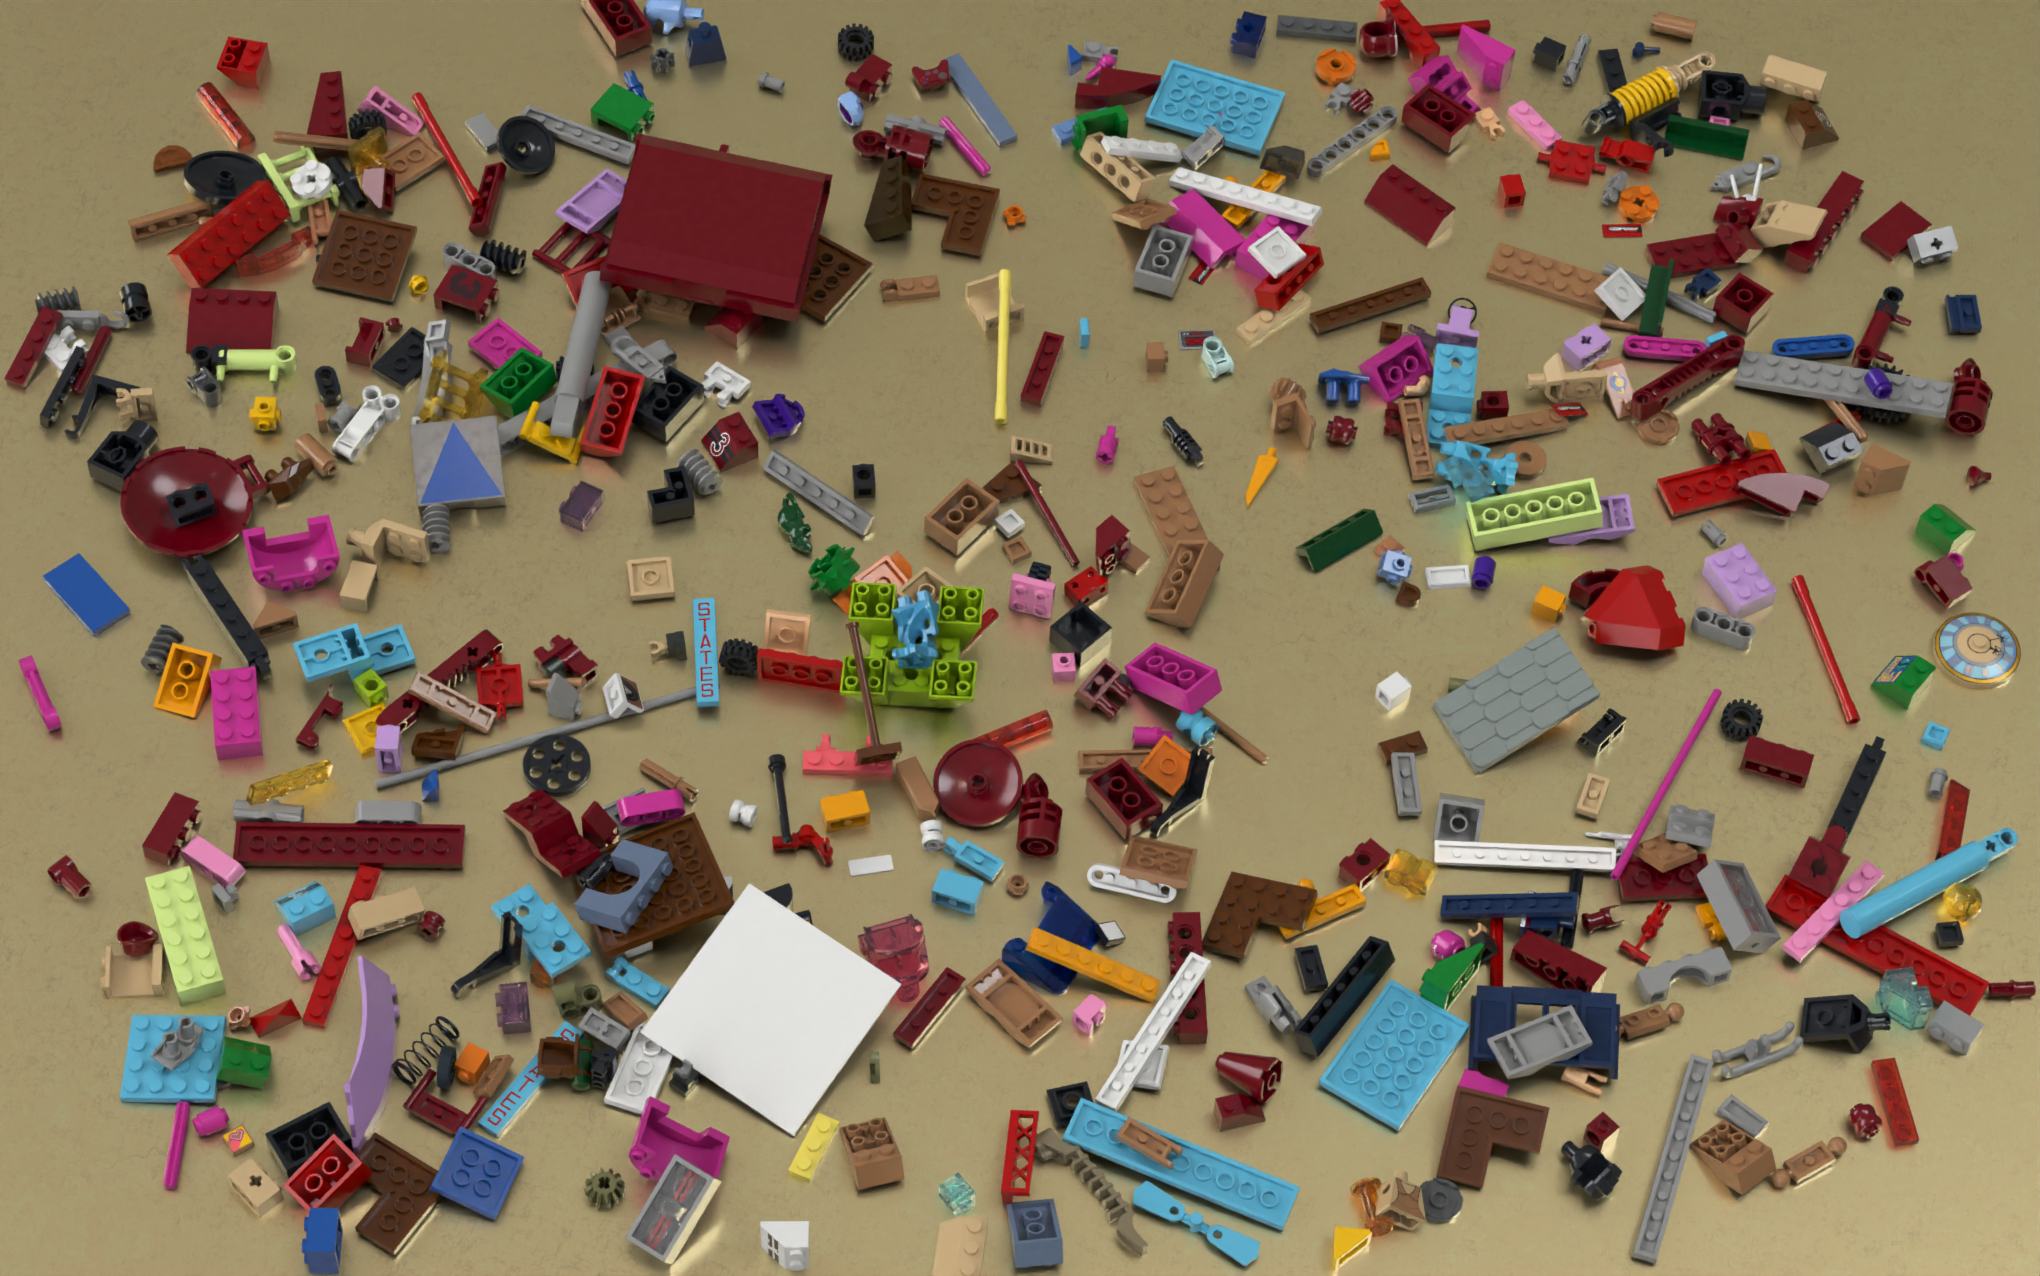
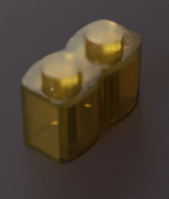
M1396 849L1385 869L1384 878L1394 886H1405L1412 894L1426 896L1437 876L1438 866L1426 859L1417 858L1408 851Z

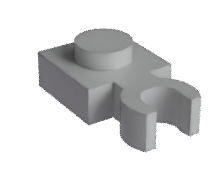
M1085 40L1082 61L1098 62L1105 54H1115L1113 56L1117 61L1118 47L1110 46L1106 48L1105 43Z
M1341 82L1330 93V98L1325 103V110H1328L1329 107H1334L1333 114L1337 115L1340 112L1341 106L1347 108L1350 105L1349 101L1352 99L1350 96L1355 89Z
M1621 171L1609 178L1603 191L1605 194L1601 199L1607 206L1611 200L1616 202L1618 194L1625 189L1626 181L1629 177L1626 172Z

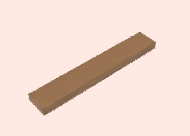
M1184 748V750H1186V751H1187L1188 753H1190V754L1192 753V750L1194 749V748ZM1201 748V750L1204 749L1209 752L1210 756L1212 755V748ZM1153 749L1078 751L1079 774L1097 773L1122 757L1136 773H1139L1137 769Z

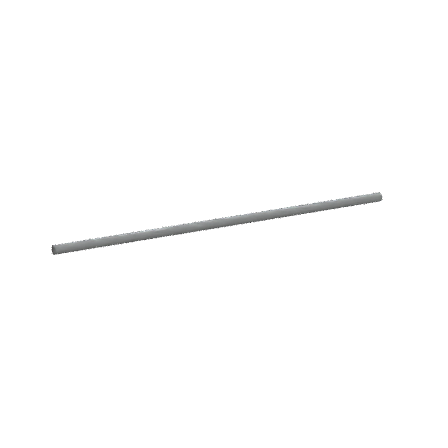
M696 686L642 702L644 711L696 696ZM627 707L618 718L638 712ZM609 712L463 754L457 756L456 760L446 759L375 780L377 789L430 774L433 770L441 771L533 744L545 736L567 734L616 718L611 717Z

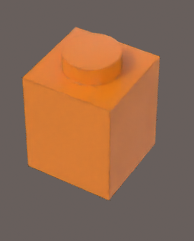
M468 1042L454 1064L456 1076L465 1083L471 1082L477 1085L490 1064L489 1052Z

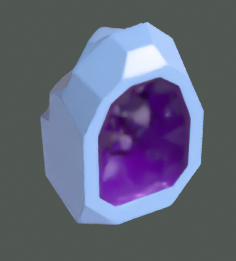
M852 91L841 95L838 99V109L841 115L850 125H860L864 118L861 99Z

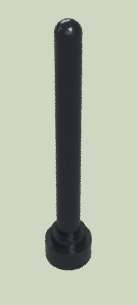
M774 754L767 760L768 768L774 774L783 843L789 844L792 839L783 779L786 760L783 755Z

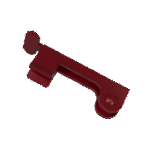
M333 684L329 686L327 694L296 738L295 742L308 750H314L319 745V737L313 730L323 715L327 714L337 719L343 710V702L331 697L334 688Z

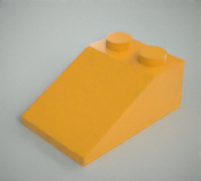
M172 643L153 707L196 718L211 689L210 671L219 670L222 657Z

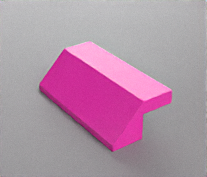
M1192 189L1169 202V205L1175 206L1177 214L1171 216L1170 220L1165 223L1174 231L1192 235V250L1210 268L1215 269L1227 254L1235 257L1237 249L1246 239L1196 190Z

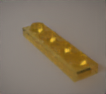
M326 759L250 784L246 800L252 806L258 803H265L276 797H283L297 790H304L315 784H322L329 780L333 765Z

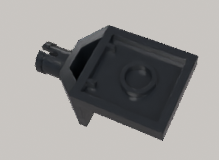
M1853 994L1804 998L1800 1037L1803 1038L1804 1042L1847 1039L1854 1051L1861 1053L1873 1039V1032L1890 1030L1891 1018L1888 1012L1871 1013L1869 1008Z

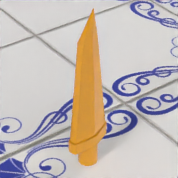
M1273 447L1269 448L1266 455H1259L1257 459V464L1245 495L1247 507L1254 500L1279 462V459L1275 458L1277 450Z

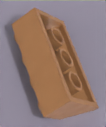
M1177 540L1145 614L1173 627L1191 628L1224 554L1210 540Z

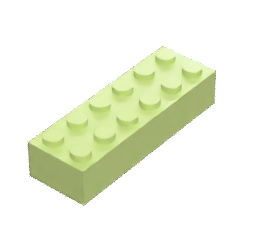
M1593 478L1466 502L1467 519L1475 551L1603 527L1602 508Z
M190 866L146 877L145 881L180 1005L183 1006L226 994L224 980Z

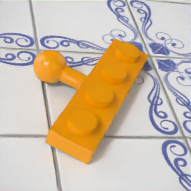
M1269 166L1250 187L1275 193L1286 182V176ZM1228 176L1224 179L1238 183V180L1233 176ZM1232 204L1221 216L1238 230L1256 210Z
M1303 878L1297 883V886L1314 889V883L1308 878ZM1355 883L1320 899L1317 898L1303 931L1280 926L1278 928L1287 940L1366 905L1367 900Z

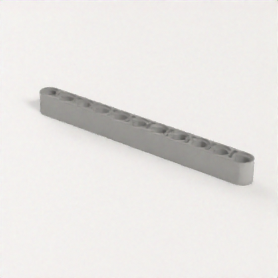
M663 339L643 348V350L663 364L665 368L669 365L671 366L677 359V354ZM622 360L609 366L635 373ZM602 371L590 376L583 407L579 410L578 415L591 409ZM555 396L540 403V408L534 419L535 423L538 420L551 427L556 406ZM529 409L498 425L501 456L529 442L526 439H520L518 436Z

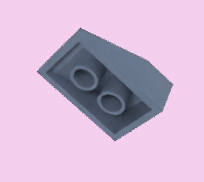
M1054 1199L1006 1204L1015 1268L1062 1264L1063 1240Z

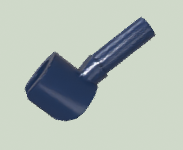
M1637 42L1632 55L1635 58H1641L1644 52H1660V47H1645L1642 42Z

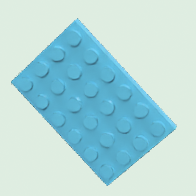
M1171 59L1145 115L1144 122L1198 138L1212 125L1224 135L1225 146L1260 156L1285 99V93Z
M1390 979L1321 1076L1318 1085L1399 1131L1469 1030L1470 1024Z

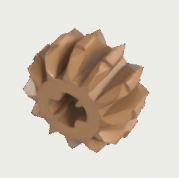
M1284 377L1277 379L1270 391V398L1272 400L1297 393L1299 398L1305 402L1307 396L1306 391L1302 389L1301 385H1298L1290 378L1286 379Z

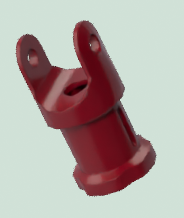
M1620 905L1601 908L1599 912L1592 914L1583 913L1581 921L1584 930L1587 933H1592L1593 929L1600 927L1609 928L1623 923L1625 920L1614 922L1610 915V909L1617 908Z

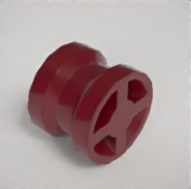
M426 911L423 916L424 920L418 924L417 930L426 938L436 939L439 935V929L443 928L446 923L445 919L436 912Z

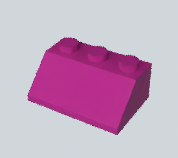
M1404 335L1358 366L1362 375L1370 377L1367 385L1386 403L1402 395L1405 386L1417 385L1422 375L1429 377L1434 371L1419 335Z

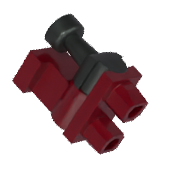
M556 635L550 641V646L553 649L547 651L543 646H540L533 652L534 658L538 663V671L542 675L544 674L547 679L552 678L554 673L559 674L563 678H568L565 674L566 671L571 674V678H585L589 674L586 677L587 685L598 677V665L593 660H589L579 647L573 644L570 638L565 640L560 635Z

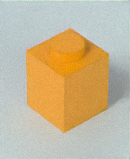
M1542 585L1533 602L1531 613L1555 623L1558 617H1563L1568 605L1565 604L1567 595Z

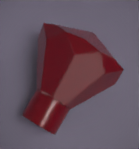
M1971 466L1967 472V481L1971 486H1975L1982 481H1990L1992 477L1990 472H1984L1977 466Z

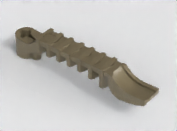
M1052 1128L1037 1134L1035 1155L1043 1162L1050 1158L1061 1161L1064 1165L1072 1162L1070 1165L1074 1174L1080 1171L1079 1178L1082 1183L1089 1180L1087 1183L1089 1190L1092 1192L1097 1189L1095 1196L1099 1202L1103 1200L1101 1206L1104 1212H1107L1106 1219L1110 1224L1118 1219V1239L1139 1256L1146 1255L1148 1244L1133 1226L1134 1212L1130 1209L1129 1203L1121 1198L1120 1192L1115 1191L1113 1184L1105 1179L1104 1173L1098 1171L1097 1165L1091 1163L1089 1156L1081 1151V1146L1061 1142Z

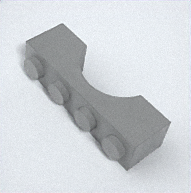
M1722 947L1715 949L1707 948L1695 955L1687 954L1675 961L1667 960L1655 967H1644L1637 972L1634 984L1645 1006L1666 1000L1670 984L1676 979L1692 977L1710 987L1729 981L1733 969Z

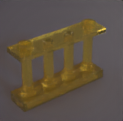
M443 350L438 356L435 355L430 363L432 370L424 404L418 414V418H420L419 424L428 423L429 421H449L433 413L435 404L459 415L461 419L477 418L484 394L479 386L487 380L489 371L481 367L476 373L470 374L445 362L447 350ZM443 370L467 381L469 385L468 391L441 379ZM439 387L463 398L465 401L464 408L437 396Z

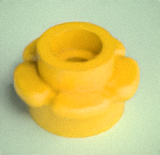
M424 275L412 277L409 283V289L416 294L424 293L429 287L427 277Z

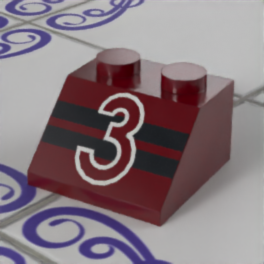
M740 412L720 419L701 439V443L720 473L759 457L758 441Z

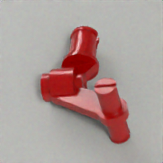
M809 824L802 825L796 834L795 832L792 833V840L789 844L783 843L782 836H772L774 851L783 849H794V851H797V848L802 845H813L823 858L825 866H828L827 860L829 866L833 864V848L830 846L829 838L825 837L824 841V838H821L813 829V826Z
M1659 900L1652 914L1647 916V921L1641 928L1643 937L1636 947L1625 940L1619 946V948L1630 954L1629 957L1632 959L1637 958L1645 965L1649 962L1651 956L1640 949L1648 938H1654L1660 932L1661 927L1664 925L1663 920L1672 908L1667 903L1662 909L1666 902L1664 900Z

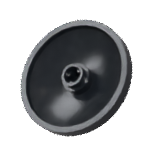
M210 151L199 154L187 162L183 175L185 187L191 194L203 201L217 205H228L256 181H267L268 179L265 168L257 160L233 151Z

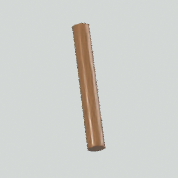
M1602 318L1600 326L1639 332L1640 324ZM1661 327L1660 335L1663 336L1664 328Z
M584 677L564 678L574 687L586 686L587 683ZM551 678L529 679L528 687L546 688Z

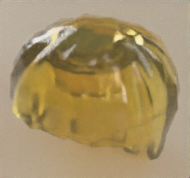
M1960 882L1953 883L1947 888L1943 896V902L1947 906L1948 913L1956 921L1969 922L1976 918L1981 911L1982 896L1980 891L1973 885Z

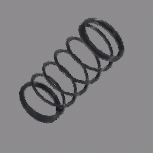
M438 1016L435 1019L436 1023L429 1025V1032H422L421 1041H414L412 1043L413 1050L404 1051L405 1059H397L392 1064L394 1073L406 1084L414 1085L417 1082L412 1071L418 1076H423L422 1071L407 1060V1052L415 1053L416 1057L426 1067L431 1068L430 1062L415 1051V1043L423 1044L433 1057L439 1059V1054L431 1046L424 1043L422 1038L424 1034L431 1035L441 1048L443 1046L436 1039L444 1046H447L444 1041L432 1034V1025H436L452 1041H456L460 1037L457 1027L447 1018ZM439 1020L449 1025L455 1032L456 1036L447 1028L442 1026ZM398 1061H405L411 1068V1070L407 1066ZM398 1067L402 1068L411 1077L413 1082L404 1077Z

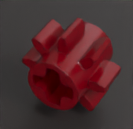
M1357 88L1351 93L1350 97L1352 99L1349 103L1357 113L1363 110L1366 114L1373 108L1371 102L1374 101V97L1367 89L1360 91Z

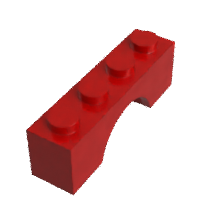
M1383 0L1379 2L1377 20H1386V7H1389L1394 15L1396 30L1403 36L1409 49L1410 58L1419 68L1423 67L1433 57H1439L1440 46L1400 0Z

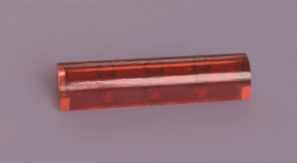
M204 83L197 89V99L237 149L256 141L255 136L213 83Z
M1043 710L974 739L992 740L1008 748L1052 730L1053 723L1048 711Z

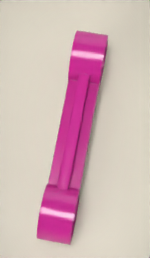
M32 655L20 659L21 670L31 688L48 731L50 732L62 727L57 711L52 705Z

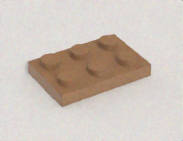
M419 132L372 161L370 165L371 169L387 168L395 172L394 191L397 192L445 162V156Z
M1149 198L1112 212L1115 221L1140 228L1141 230L1151 228L1152 224L1156 222H1166L1170 220L1171 216L1177 214L1175 206Z

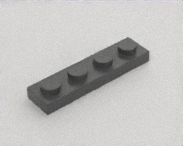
M1278 15L1276 35L1356 43L1358 22Z

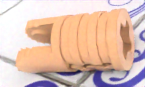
M1566 1066L1561 1080L1568 1081V1083H1572L1581 1089L1600 1096L1602 1091L1599 1088L1586 1084L1588 1076L1605 1083L1608 1077L1584 1067Z

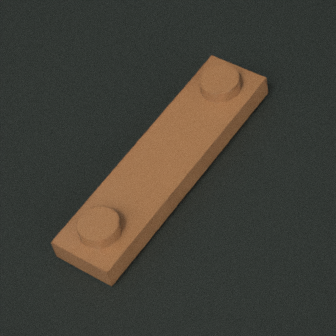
M1420 398L1399 400L1398 408L1413 481L1434 478L1435 472Z
M419 671L415 674L407 691L485 734L489 731L497 714Z

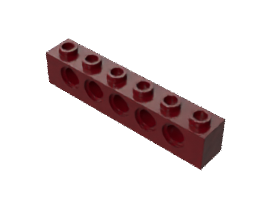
M1173 912L1172 921H1168V935H1172V941H1169V955H1173L1174 960L1170 961V975H1174V977L1186 960L1182 957H1188L1190 952L1203 957L1200 912ZM1203 978L1191 997L1193 999L1188 1001L1177 1018V1022L1173 1025L1174 1036H1178V1044L1207 1043L1208 1028L1205 981ZM1185 1017H1192L1194 1019L1188 1020Z

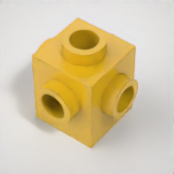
M255 396L254 408H250L249 413L250 421H253L255 430H276L277 422H281V409L278 407L277 397Z

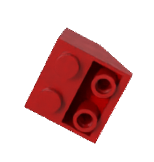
M228 36L218 61L217 69L238 86L259 89L270 61L268 43Z

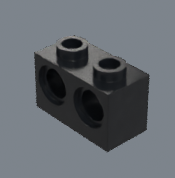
M207 482L195 484L191 488L182 491H174L166 496L177 528L218 514Z

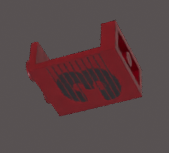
M452 264L433 294L435 308L441 310L449 302L475 311L476 321L481 323L483 318L489 315L493 302L498 300L500 290L498 289V280Z

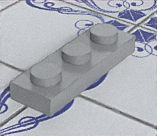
M1392 752L1390 758L1398 815L1421 816L1422 805L1414 753Z

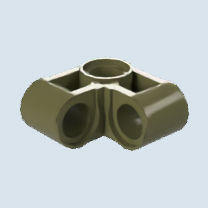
M575 980L552 986L556 1005L559 1007L562 1019H574L586 1015L591 1007L597 1011H600L603 1007L601 991L595 984L576 987ZM590 997H596L593 1000H587Z

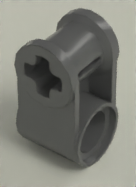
M202 367L200 372L185 378L189 389L205 405L216 407L221 404L223 399L220 384L205 367Z

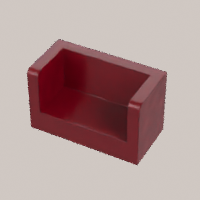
M360 317L358 321L360 331L352 347L346 346L345 348L346 361L371 368L385 338L384 323Z

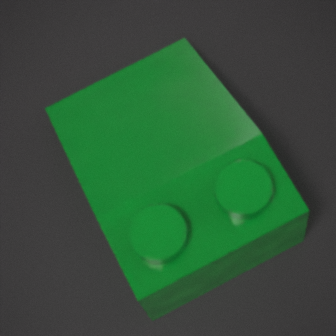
M1480 942L1437 962L1432 969L1428 968L1421 979L1424 981L1419 989L1421 997L1447 1011L1479 969L1485 945Z

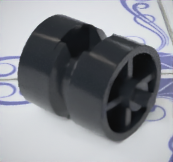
M138 282L124 285L119 291L123 312L128 315L130 322L137 323L147 320L152 314V309L148 301L146 286Z

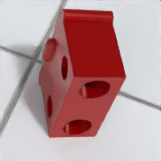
M1092 566L1064 583L1065 595L1076 605L1083 602L1087 606L1108 592V578L1101 576Z

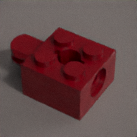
M1832 825L1826 830L1821 840L1809 836L1788 877L1828 898L1831 897L1851 859V856L1841 851L1847 840L1846 830L1842 826Z

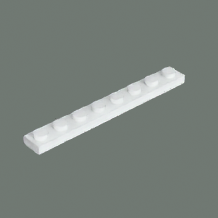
M1181 167L1169 179L1170 186L1186 191L1194 189L1203 196L1313 226L1322 214L1320 206Z
M1435 840L1434 865L1550 870L1578 869L1583 871L1612 872L1616 866V848Z
M1190 952L1096 1096L1095 1101L1097 1104L1115 1112L1118 1111L1211 968L1210 960Z

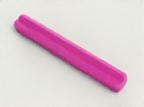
M949 117L941 118L939 120L940 127L947 128V135L981 175L989 174L991 172L990 165Z
M180 1101L176 1106L163 1185L166 1189H175L177 1187L190 1112L188 1102Z

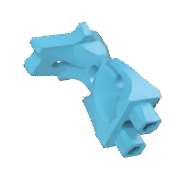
M1454 440L1453 442H1442L1440 453L1450 455L1448 463L1438 461L1435 472L1445 476L1444 480L1464 485L1479 486L1480 482H1491L1497 485V491L1506 494L1507 488L1515 484V474L1519 463L1515 461V453H1506L1500 459L1486 458L1491 448ZM1476 450L1481 455L1479 457H1472L1470 453ZM1481 465H1486L1488 467V474H1483L1480 472L1479 469ZM1465 472L1472 473L1471 479H1467L1464 477L1463 474Z

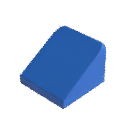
M1068 45L1067 64L1070 76L1082 70V56L1071 45Z
M433 770L422 782L423 802L438 801L439 777L437 770Z

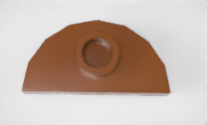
M168 145L161 148L155 155L153 170L184 164L193 157L190 152L181 146Z

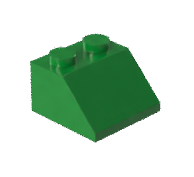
M1933 504L1922 513L1916 527V531L1945 555L1953 553L1976 533L1973 527L1943 504Z
M223 1036L216 1080L262 1089L269 1075L271 1062L270 1046Z

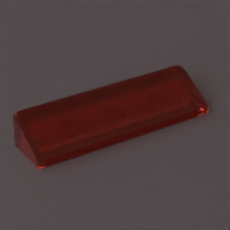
M1950 779L1947 787L1935 860L1961 847L1970 790L1953 779Z

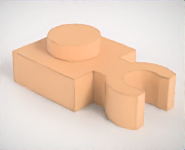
M1490 107L1475 113L1476 118L1473 122L1482 133L1488 131L1489 138L1492 141L1496 139L1495 133L1504 137L1505 129L1500 125V119Z

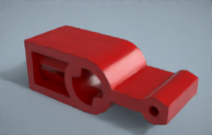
M1605 137L1599 155L1616 159L1617 163L1623 167L1649 174L1656 151H1654L1653 146L1636 141L1624 140L1619 142L1612 140L1610 137Z

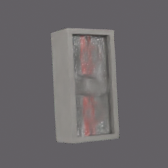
M1714 859L1697 874L1733 950L1764 953L1781 939L1744 863Z
M675 1154L625 1238L663 1262L673 1264L722 1181Z

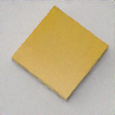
M384 702L343 719V724L361 757L375 752L378 726L375 721L378 715L386 708Z

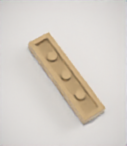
M1300 289L1279 311L1263 309L1238 326L1236 334L1250 346L1310 305L1311 298Z

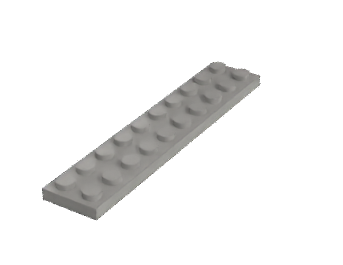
M1744 351L1735 378V386L1946 419L1953 390V383L1885 373L1892 383L1893 392L1886 399H1878L1864 382V377L1869 370Z

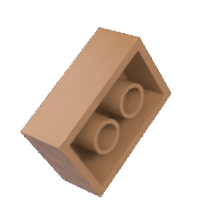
M966 478L925 517L924 533L958 556L999 516L1000 501Z

